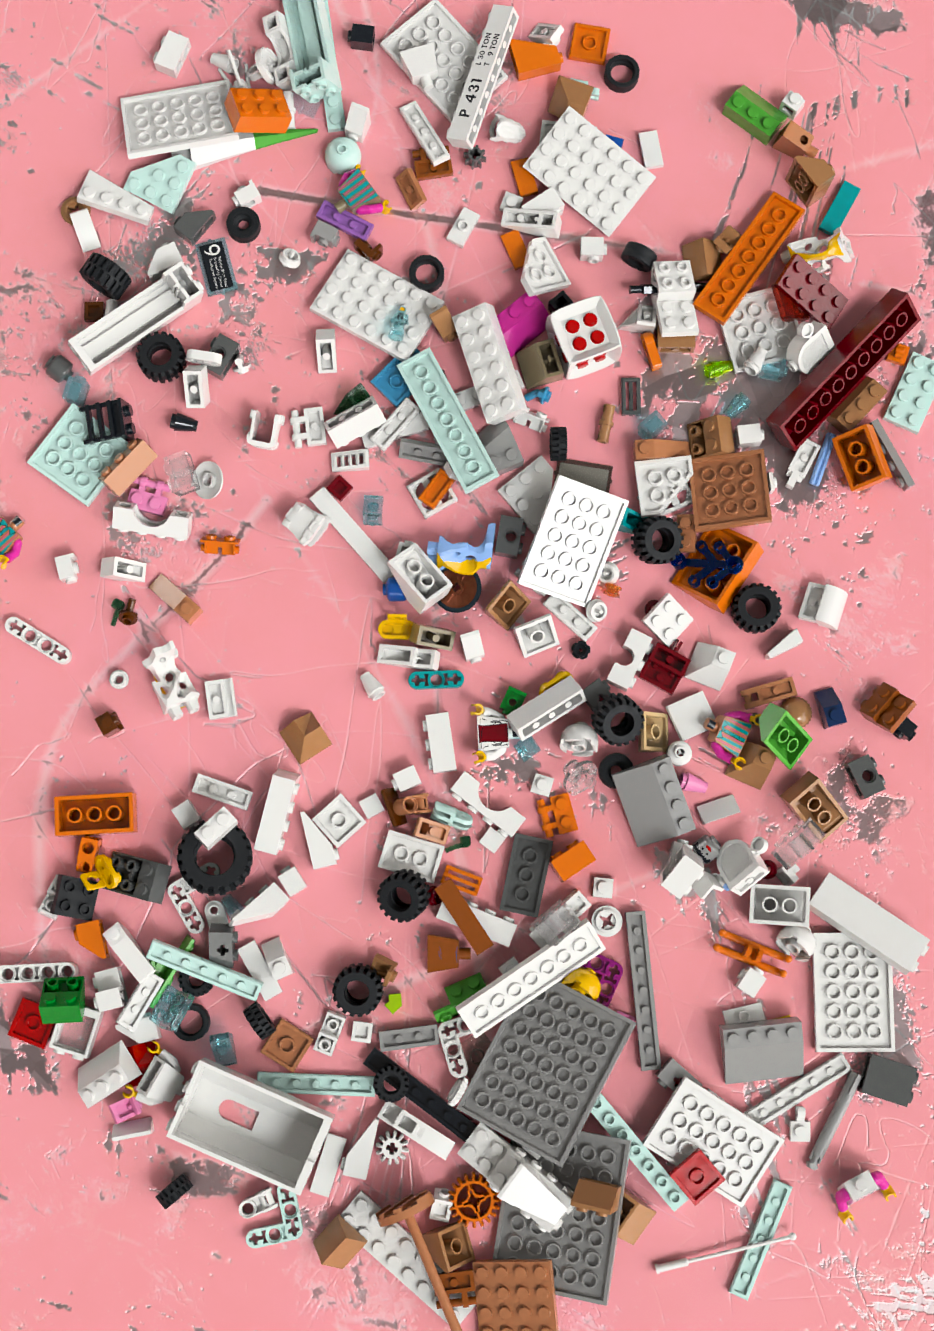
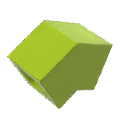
M401 993L389 994V1001L385 1006L392 1014L402 1006Z

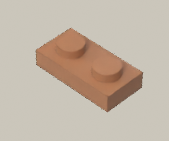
M406 168L395 178L411 211L417 210L427 201L412 168Z
M694 514L677 515V523L679 524L677 528L682 529L680 534L684 536V540H681V544L684 545L679 551L681 553H696L697 533L695 531Z

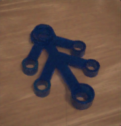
M704 540L698 541L695 547L707 560L686 559L680 553L679 556H675L676 559L674 561H670L677 570L684 569L685 567L703 568L697 574L691 575L688 578V583L692 588L699 587L703 578L715 569L720 568L722 570L706 579L708 587L715 589L718 587L721 579L728 574H738L744 566L743 560L740 557L730 555L722 541H717L713 548L717 554L723 556L725 561L717 560L708 549V545Z

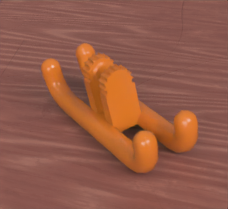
M725 929L718 931L721 937L743 945L744 949L742 953H739L716 943L713 945L714 951L753 967L756 966L783 978L787 976L785 970L764 963L761 959L763 954L790 963L792 956Z

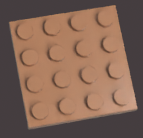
M764 449L692 459L693 476L690 478L696 533L772 522Z
M552 1259L474 1260L472 1262L479 1331H559Z

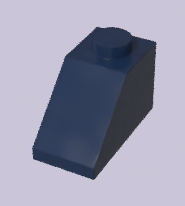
M832 687L813 692L824 729L847 722L842 703Z

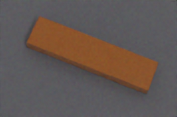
M451 878L435 888L438 896L477 956L494 945Z

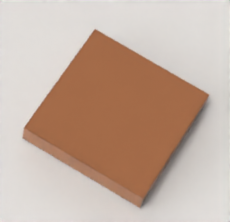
M281 1018L275 1027L276 1031L269 1036L260 1052L294 1073L315 1038Z

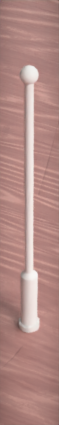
M791 1232L788 1236L696 1258H682L655 1264L656 1273L660 1274V1272L688 1266L689 1263L789 1239L794 1241L797 1236Z

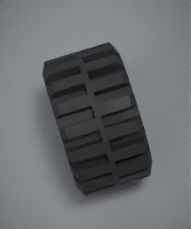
M92 253L80 269L82 278L89 285L114 300H119L132 282L129 275L120 266L98 253Z
M156 331L153 336L150 334L146 335L147 339L140 341L142 345L137 346L138 352H136L138 365L146 377L156 383L158 380L161 383H165V380L172 382L173 377L176 379L180 377L178 373H182L184 370L183 366H186V354L179 340L170 333L167 335L164 331L161 334ZM163 349L172 352L171 358L166 364L154 365L151 363L155 352Z
M666 516L642 519V522H638L636 524L637 528H634L632 531L634 536H631V540H633L634 544H631V547L636 550L634 554L639 556V560L645 561L647 564H667L670 561H674L676 559L675 556H679L681 553L679 549L683 548L684 545L681 544V540H684V536L680 534L682 529L677 528L679 524L673 522L672 518H666ZM656 530L662 536V546L658 551L652 544V536Z
M752 583L750 586H745L734 597L731 604V616H734L733 621L739 624L738 627L740 629L744 628L745 632L749 633L751 631L752 634L762 633L770 629L778 621L781 615L780 610L782 609V605L779 603L781 599L780 597L777 598L775 590H770V586L765 587L763 583L758 585ZM749 599H759L765 604L766 615L763 618H753L748 614L746 602Z
M611 693L610 697L604 696V700H599L597 702L598 706L593 708L592 711L595 713L591 714V719L593 720L591 724L596 733L606 743L608 742L613 746L615 744L622 746V743L628 745L630 740L632 742L635 741V736H640V729L644 728L642 722L645 721V718L642 715V709L630 697L624 696L622 693L617 695ZM625 712L623 721L619 725L611 727L613 717L618 713Z
M406 869L397 870L380 884V889L377 891V895H379L377 902L381 903L379 908L380 910L384 909V915L386 917L388 915L391 916L390 920L395 921L398 919L400 923L404 920L405 922H410L426 909V906L429 905L430 900L428 899L431 897V893L428 890L430 887L425 884L427 881L425 878H420V873L414 874V870L411 869L408 871ZM397 887L404 888L409 892L411 904H406L399 899Z
M358 963L356 966L351 964L348 968L345 967L339 973L333 984L332 993L334 994V1002L337 1001L336 1006L338 1009L341 1007L344 1014L349 1012V1016L354 1017L355 1014H358V1017H362L363 1014L368 1015L372 1010L376 1009L383 996L384 986H382L383 982L381 983L382 977L376 974L377 970L375 968L371 970L370 965L365 967L363 963ZM355 980L365 983L369 989V996L365 999L353 998L348 992V983Z

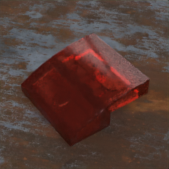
M774 284L771 285L782 321L789 323L794 320L801 322L809 320V316Z

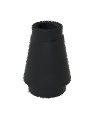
M178 412L177 414L172 413L171 429H174V431L196 432L197 420Z

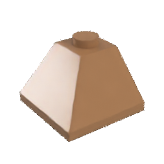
M559 75L548 112L560 118L570 106L581 116L585 117L594 87Z
M745 741L739 757L744 758L746 764L741 761L737 762L736 764L742 770H736L734 764L731 763L728 765L724 775L761 790L771 772L776 756L766 747Z
M462 1220L461 1223L455 1222L422 1234L432 1260L445 1273H449L475 1260L468 1230L464 1225L465 1220Z

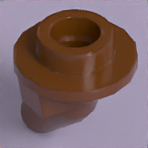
M129 598L126 610H121L118 616L119 621L124 625H133L138 620V613L133 612L136 599Z

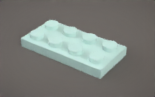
M914 351L912 352L883 416V420L916 435L919 433L934 399V360Z

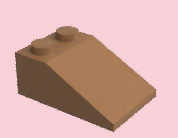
M810 771L780 795L788 808L819 843L823 842L849 819L821 780Z

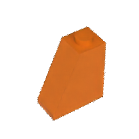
M511 39L508 49L518 82L561 70L563 56L561 52H558L557 46Z

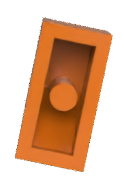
M102 919L75 925L74 937L76 941H79V945L102 959L110 958L107 941L103 936L104 927Z

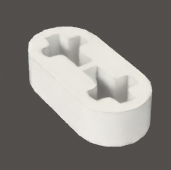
M188 349L186 361L195 364L221 366L223 356L215 352Z

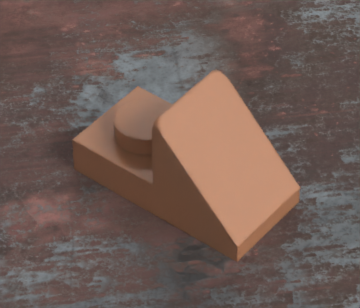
M418 816L413 836L445 845L450 826Z

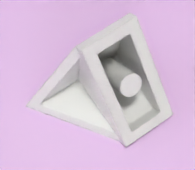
M639 304L638 308L617 329L642 334L650 331L653 334L656 326V310H653V306Z

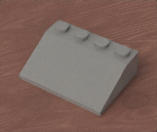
M663 754L611 775L637 847L673 838L696 829L670 756Z
M798 1017L719 1025L725 1084L804 1076L802 1022Z

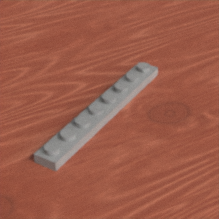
M645 911L625 912L641 1071L661 1069L646 914Z

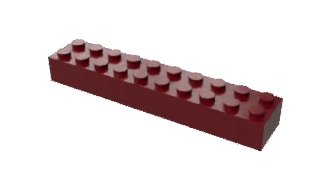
M891 288L769 415L766 422L780 445L796 451L919 323L921 318L908 293Z

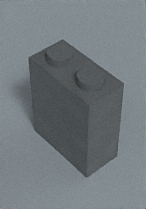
M868 1053L861 1075L863 1078L857 1091L907 1107L908 1103L910 1104L913 1099L912 1088L913 1084H916L918 1081V1068Z

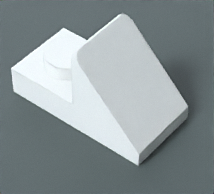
M538 23L528 38L536 43L557 46L561 41L560 36L564 29L561 25Z

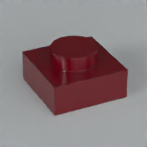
M338 475L326 489L341 502L353 490V486L342 476Z

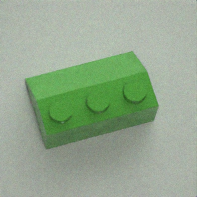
M745 85L733 93L726 102L722 112L725 117L764 145L769 143L788 118L786 114Z
M771 702L759 717L761 741L791 770L813 739L787 710Z

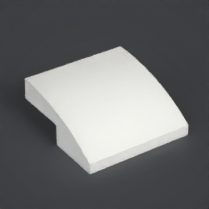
M703 691L665 707L680 741H685L708 731L703 727L705 720L708 717L713 720L716 719Z

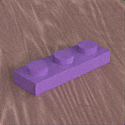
M324 200L316 214L317 219L356 239L360 238L363 242L367 241L374 228V224L346 210L340 214L334 204Z

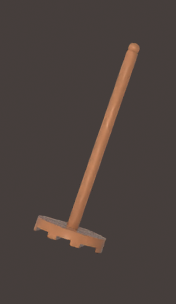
M425 1189L415 1196L410 1194L392 1206L390 1204L376 1213L379 1226H388L405 1219L451 1331H462L414 1217L415 1214L423 1211L435 1202L433 1194L430 1190L427 1191Z

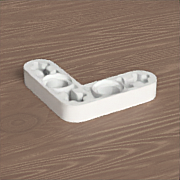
M209 862L199 867L205 873L208 871V866L211 868L215 867L214 874H220V868L215 863ZM182 877L168 887V895L187 929L193 934H198L204 930L205 921L190 896L196 889H192ZM174 886L182 888L180 891L182 897L187 896V899L181 900L178 904L176 900L180 898L177 894H172ZM185 902L190 903L192 906L191 912L187 914L181 910V906ZM195 912L197 916H193L196 922H201L199 930L191 928L193 925L191 919L186 920V917L193 915Z
M461 1016L441 1023L438 1028L451 1075L458 1079L465 1077L468 1073L467 1062L459 1038L472 1034L469 1029L462 1030L461 1023L464 1020ZM457 1023V1028L460 1031V1033H457L456 1030L450 1031L449 1036L443 1034V1032L445 1031V1027L448 1026L449 1029L456 1028L454 1024ZM457 1045V1054L449 1055V1046ZM457 1059L459 1065L461 1067H464L463 1069H461L460 1074L454 1071V1069H456V1063L454 1061L451 1062L450 1060Z

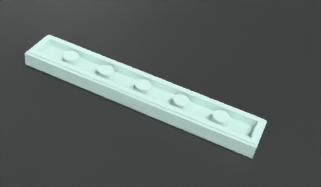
M155 938L152 940L146 955L147 959L255 1002L264 983Z
M257 1072L258 1081L285 1093L375 1097V1090L373 1088L375 1076Z
M773 1178L747 1245L773 1238L792 1191V1186ZM770 1244L744 1250L728 1290L729 1293L748 1301Z

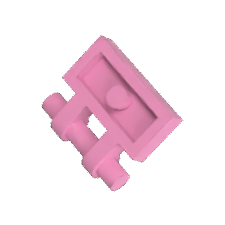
M145 476L138 477L133 483L139 484V489L131 488L127 502L137 503L140 511L163 517L169 499L162 496L163 491L170 493L172 486L165 484L164 481L159 480L157 482L149 480ZM146 488L156 489L155 494L145 492Z

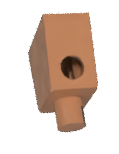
M792 120L779 132L772 145V148L792 158L803 156L804 154L815 158L819 149L811 145L814 136Z

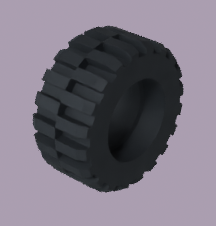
M203 820L199 822V825L190 827L189 832L183 835L182 842L178 846V867L182 877L192 889L194 888L202 894L207 893L209 896H215V894L225 895L226 892L236 890V887L242 885L245 882V878L249 876L253 862L251 844L245 832L236 825L221 839L229 844L233 850L234 860L231 867L223 874L209 875L203 872L197 864V852L202 843L195 837L194 832L205 823Z

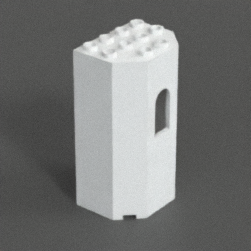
M204 1057L195 1062L190 1072L193 1076L189 1081H186L182 1090L185 1096L177 1101L174 1108L176 1115L172 1119L170 1118L165 1130L168 1131L166 1137L300 1196L330 1130L335 1114ZM225 1100H233L258 1111L259 1115L253 1129H247L223 1118L219 1112L220 1104Z

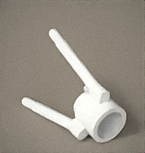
M227 50L236 80L233 82L234 85L230 82L231 88H251L250 79L246 75L248 64L244 65L246 80L244 81V79H240L231 50ZM218 68L222 78L227 80L228 78L222 69Z

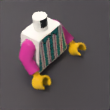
M867 1170L844 1182L837 1188L838 1191L835 1194V1199L839 1210L838 1217L844 1224H846L845 1221L848 1218L851 1221L854 1219L848 1210V1206L881 1189L886 1201H889L888 1197L890 1195L897 1196L880 1171L871 1173L870 1170Z

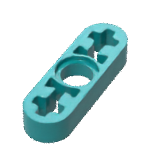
M458 670L413 672L409 676L408 682L410 687L415 690L455 689L463 685L464 676ZM444 674H448L447 678H453V675L457 674V677L461 678V680L457 684H454L453 681H447L448 685H444ZM424 675H428L429 686H425V682H419V686H415V683L412 682L415 676H419V679H425ZM433 675H439L442 678V682L439 685L431 683Z

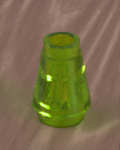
M731 360L709 361L708 364L704 365V373L707 379L714 380L733 371Z

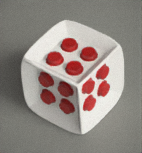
M601 296L589 297L554 311L547 317L545 328L548 339H554L564 371V377L567 380L596 372L619 360L622 353L619 333L608 306Z

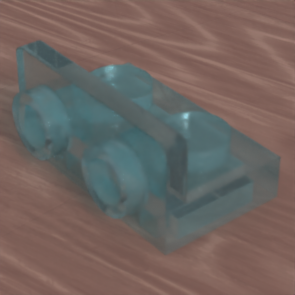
M167 985L149 1020L161 1029L176 1032L195 997L190 993L178 991L173 986Z

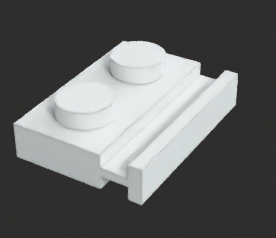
M233 678L204 682L209 720L238 716Z

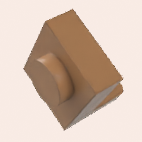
M728 225L713 243L716 244L715 248L719 252L728 254L742 235L731 225Z
M377 953L370 969L373 970L375 968L377 970L376 974L381 975L385 979L382 986L387 987L389 982L393 983L397 977L398 972L395 970L398 963Z

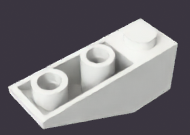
M275 882L270 886L266 884L259 890L258 893L260 895L257 898L251 897L244 904L246 907L242 911L238 909L230 916L232 920L228 925L232 927L273 917L288 903L290 898Z

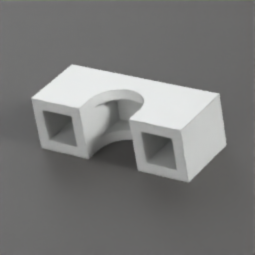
M632 628L622 647L631 653L632 663L623 666L615 662L606 682L625 692L628 688L632 689L637 680L634 675L636 671L640 672L645 664V661L642 659L645 653L649 655L653 644H651L653 638Z

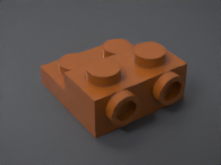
M883 682L873 689V695L868 700H864L861 703L859 711L866 720L893 734L917 704L914 700L902 695L896 688Z

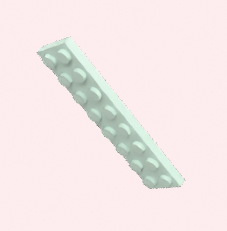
M430 347L396 365L464 492L468 494L499 477V473Z

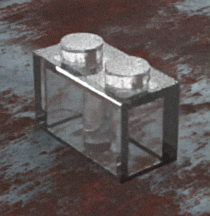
M183 450L163 458L165 463L163 469L169 477L170 482H168V486L172 493L181 497L200 490L191 454Z

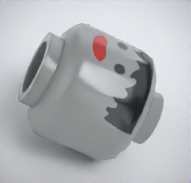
M703 835L692 844L693 851L702 857L705 864L710 863L720 854L721 845L714 836Z

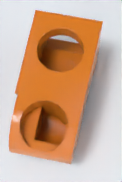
M87 835L81 838L76 865L77 872L88 873L95 870V857L99 853L103 839Z

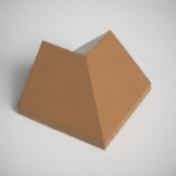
M312 712L295 719L279 732L300 765L332 745Z

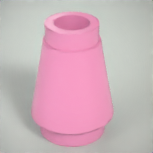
M689 772L682 773L679 777L682 791L705 793L708 788V782Z

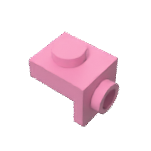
M135 1097L124 1098L108 1106L115 1124L142 1113V1103L135 1100Z

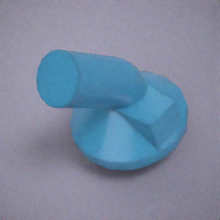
M547 386L541 390L537 389L529 392L524 397L527 402L538 397L543 405L545 402H549L552 392L549 391L550 387Z

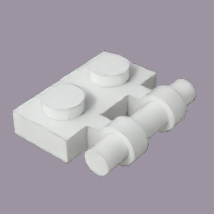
M322 406L305 408L304 416L300 417L298 410L291 411L290 425L293 426L292 441L295 444V449L302 448L303 440H307L308 447L327 445ZM300 424H305V433H301Z

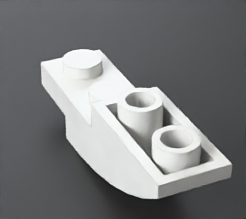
M385 1102L377 1115L378 1118L444 1160L447 1159L456 1144L394 1103Z

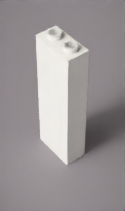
M830 872L810 900V911L904 975H907L910 971L913 973L919 965V962H917L920 955L924 956L930 948L927 946L930 939Z

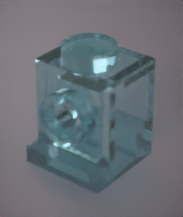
M532 736L524 741L520 740L514 746L524 762L541 751Z

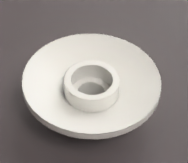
M205 461L196 468L193 475V486L198 496L203 499H212L220 493L223 486V473L216 463Z

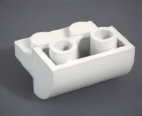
M809 582L798 618L817 623L822 627L837 630L848 593L833 585Z

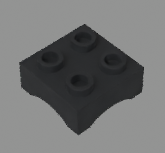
M58 874L55 897L50 913L92 921L99 889L88 891L80 878ZM87 880L90 884L98 883L96 881Z

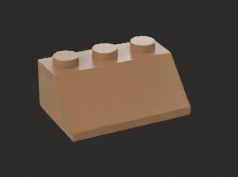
M796 156L785 181L808 208L825 196L836 174L832 165L827 164L824 159Z
M867 376L826 420L842 434L853 430L888 391L875 379Z

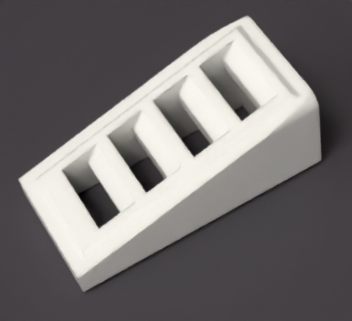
M358 449L331 453L332 472L370 470L369 450ZM359 456H363V464H360ZM338 457H340V459H341V466H340V467H337V458H338ZM344 457H348V466H345ZM352 457H355L356 465H352Z
M796 628L774 646L764 656L765 659L769 660L800 645L803 639L798 629Z

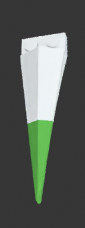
M287 129L286 133L238 132L239 140L171 152V155L173 157L180 154L197 163L195 170L247 152L315 134L318 132V129Z

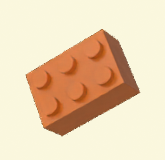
M230 88L224 102L234 132L286 133L292 119L282 89Z
M864 424L832 438L851 492H859L893 478L873 425Z

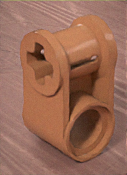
M429 793L396 799L393 803L394 812L399 816L431 813L427 799Z

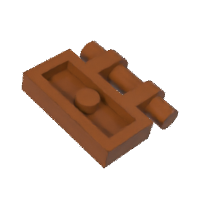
M447 145L445 148L449 153V146ZM422 147L419 150L412 151L413 158L420 157L421 159L414 161L418 181L453 176L451 156L449 160L433 166L431 161L426 159L427 155Z
M473 1269L438 1273L452 1307L463 1306V1308H467L469 1305L477 1304L476 1296L468 1297L467 1293L475 1291ZM461 1293L462 1298L450 1299L449 1294ZM436 1301L437 1309H442L439 1301Z

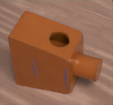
M428 935L427 973L459 968V960H471V948H459L458 939Z

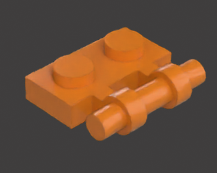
M568 792L549 797L551 803L549 806L545 805L544 799L536 801L538 805L537 812L540 814L543 823L541 826L542 831H545L546 838L554 837L552 831L554 828H558L559 835L578 830ZM553 811L556 822L550 823L548 812Z

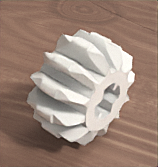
M397 1130L393 1131V1136H390V1132L386 1131L387 1138L382 1135L379 1136L383 1143H376V1147L382 1148L376 1151V1154H384L380 1159L382 1162L386 1157L389 1158L388 1165H391L392 1159H394L396 1164H399L398 1156L405 1160L406 1156L402 1152H409V1148L402 1146L407 1145L409 1142L408 1140L401 1142L404 1134L402 1133L399 1137H396ZM391 1143H395V1147L398 1150L394 1149V1152H390V1148L387 1145L390 1146Z

